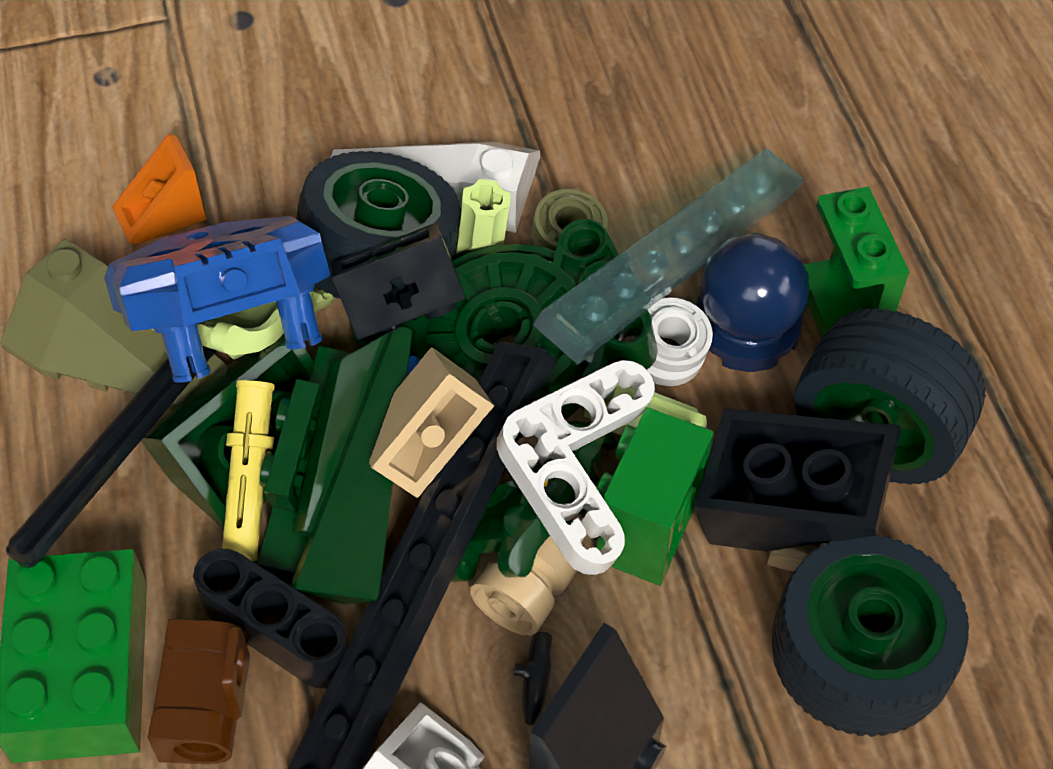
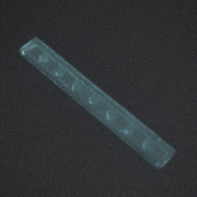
M765 149L542 310L533 326L578 365L703 267L711 254L729 238L742 236L792 197L805 180L769 149Z

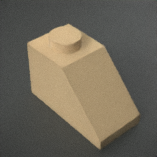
M431 347L394 392L369 464L371 468L418 498L494 405L474 377Z

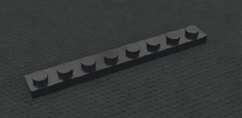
M502 341L498 342L478 382L494 407L427 486L383 574L378 598L374 602L369 603L288 769L362 768L506 467L497 451V437L507 417L538 400L556 363V360L546 349ZM520 431L514 440L516 443L518 442L521 436Z

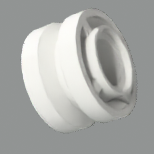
M679 298L655 300L648 304L646 308L650 313L658 353L656 361L647 371L651 374L654 383L658 385L677 386L687 383L699 373L711 346L713 332L710 321L700 308L689 301ZM632 336L631 340H634L638 336ZM661 338L672 339L676 341L680 346L669 345L665 343Z

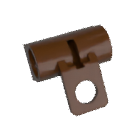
M168 619L156 697L147 738L159 762L218 764L231 759L237 719L242 716L245 684L250 662V654L247 647L249 635L241 627L219 621Z

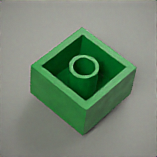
M649 407L645 408L637 427L626 426L615 456L616 459L621 461L614 475L605 472L597 486L598 492L624 532L625 545L620 556L611 567L658 586L662 585L695 510L696 500L710 456L714 431ZM598 536L596 548L601 551L606 543L601 536Z

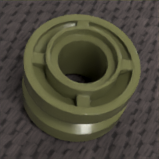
M576 189L553 191L544 196L536 207L530 234V245L545 247L556 252L561 231L571 222L580 219H593L601 223L607 231V213L596 198L584 191Z

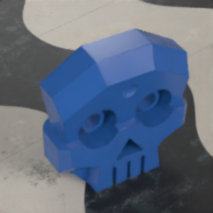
M285 216L229 221L162 238L110 263L104 278L113 311L122 314L124 323L131 331L154 329L156 333H162L172 370V379L176 383L192 381L187 357L191 372H196L198 379L210 373V367L207 365L197 324L200 322L276 301L286 339V349L306 348L305 340H309L311 346L323 340L318 329L310 292L315 289L314 284L329 277L330 272L320 233L294 217Z

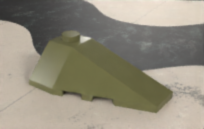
M66 239L61 241L25 274L0 341L5 351L42 375L60 379L61 375L87 381L90 388L105 392L111 387L137 394L168 358L162 333H156L152 329L131 331L124 323L122 314L113 311L104 279L108 266ZM214 354L207 362V365L210 367V373L199 379L195 376L171 404L169 409L177 407L228 365Z

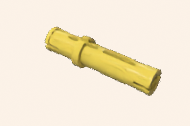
M239 380L236 382L237 398L233 433H227L226 446L232 447L222 549H232L251 561L258 562L259 556H257L264 488L260 486L259 479L264 457L267 454V450H273L274 437L268 436L274 384Z

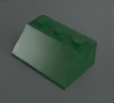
M284 334L265 349L245 354L234 360L156 422L141 440L169 480L223 530L232 447L226 446L227 433H233L237 398L236 382L248 380L274 384L268 436L274 437L273 450H267V452L275 453L281 432L276 430V417L280 402L284 396L291 398L296 379L308 382L310 380L314 361L305 348L286 349ZM265 487L263 488V503L268 500L264 493Z

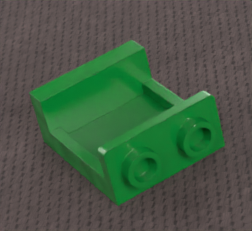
M869 186L820 195L816 207L833 243V249L830 259L804 264L809 275L808 306L821 337H823L836 320L850 312L865 309L873 310L875 308L897 311L909 270Z

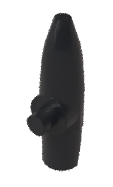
M537 632L531 636L526 665L515 663L514 676L524 677L522 705L527 725H534L543 707L551 669L550 650L552 635L546 632Z

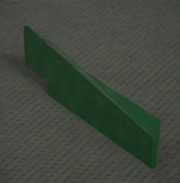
M399 327L376 337L377 339L330 364L293 533L309 537L291 587L300 593L343 605L374 602L378 598L393 482L371 468L369 461L393 394L407 377L412 330L407 327Z

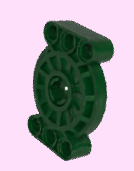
M580 219L565 226L560 233L556 252L545 247L508 244L490 246L459 257L453 263L466 299L456 302L457 307L443 316L427 319L422 315L403 322L404 327L412 330L409 357L416 356L420 361L432 347L474 377L477 382H479L497 346L494 343L502 337L514 335L516 336L512 339L514 344L546 349L556 360V363L538 400L615 362L623 360L633 361L647 370L656 361L658 353L650 313L606 229L601 223L593 219ZM614 294L611 297L601 298L604 295ZM353 329L358 348L375 340L371 335L358 340ZM638 336L631 341H621L625 337ZM576 403L563 405L561 407L563 418H569L581 405Z

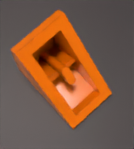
M167 134L112 206L121 228L131 244L138 245L206 220L195 171L175 135Z

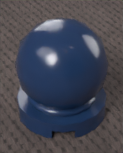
M755 232L729 238L709 257L701 273L700 296L697 299L696 306L705 313L712 327L713 338L709 350L723 359L722 365L724 367L745 372L772 369L777 366L778 359L787 355L791 349L794 350L796 348L801 332L802 313L808 305L810 289L809 275L798 252L778 238Z

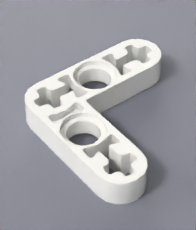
M623 360L612 363L515 411L507 417L497 437V451L504 465L566 561L575 570L583 574L596 575L610 568L620 556L625 545V539L621 525L572 451L635 420L644 412L655 392L654 381L651 374L643 366L633 361ZM617 384L622 389L631 386L636 393L633 398L628 394H622L612 399L606 408L604 399L611 395ZM568 403H576L583 406L591 416V425L578 428L568 424L562 416L561 407ZM519 431L524 437L535 435L539 441L534 449L528 443L519 446L514 441ZM539 460L541 465L544 466L537 473H534L532 470ZM551 478H561L567 481L574 489L575 501L566 505L551 501L545 493L544 482ZM582 509L587 511L581 522L577 517L571 525L566 523V521L573 519ZM586 534L591 539L598 536L604 539L606 544L601 551L596 547L586 550L582 546L581 541Z

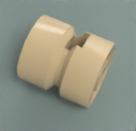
M550 536L537 551L532 570L527 576L505 577L499 571L497 563L488 562L471 586L470 595L482 612L497 624L520 635L532 636L537 633L553 609L555 602L553 596H558L565 591L577 570L566 561Z

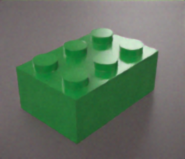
M134 549L43 556L36 566L32 568L22 567L17 561L11 558L8 559L0 642V747L11 763L140 753L147 582Z

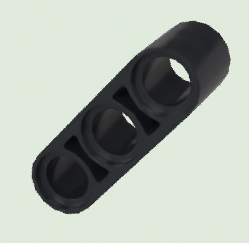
M219 548L202 556L194 567L193 579L205 614L212 621L227 622L244 629L249 635V646L305 684L314 688H328L349 645L343 623L334 614L237 551ZM222 583H237L230 590L224 592L214 591ZM271 613L285 614L280 621L273 624H263L260 622L262 618ZM320 644H329L335 647L329 654L322 657H313L307 654L314 646Z

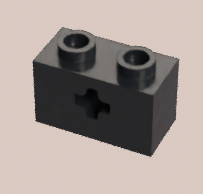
M438 222L332 262V280L358 340L369 335L373 339H377L376 337L386 332L404 327L403 322L422 315L427 319L443 316L457 307L456 302L466 299L460 278ZM401 277L402 281L408 284L409 291L399 294L398 289L392 287L391 280Z

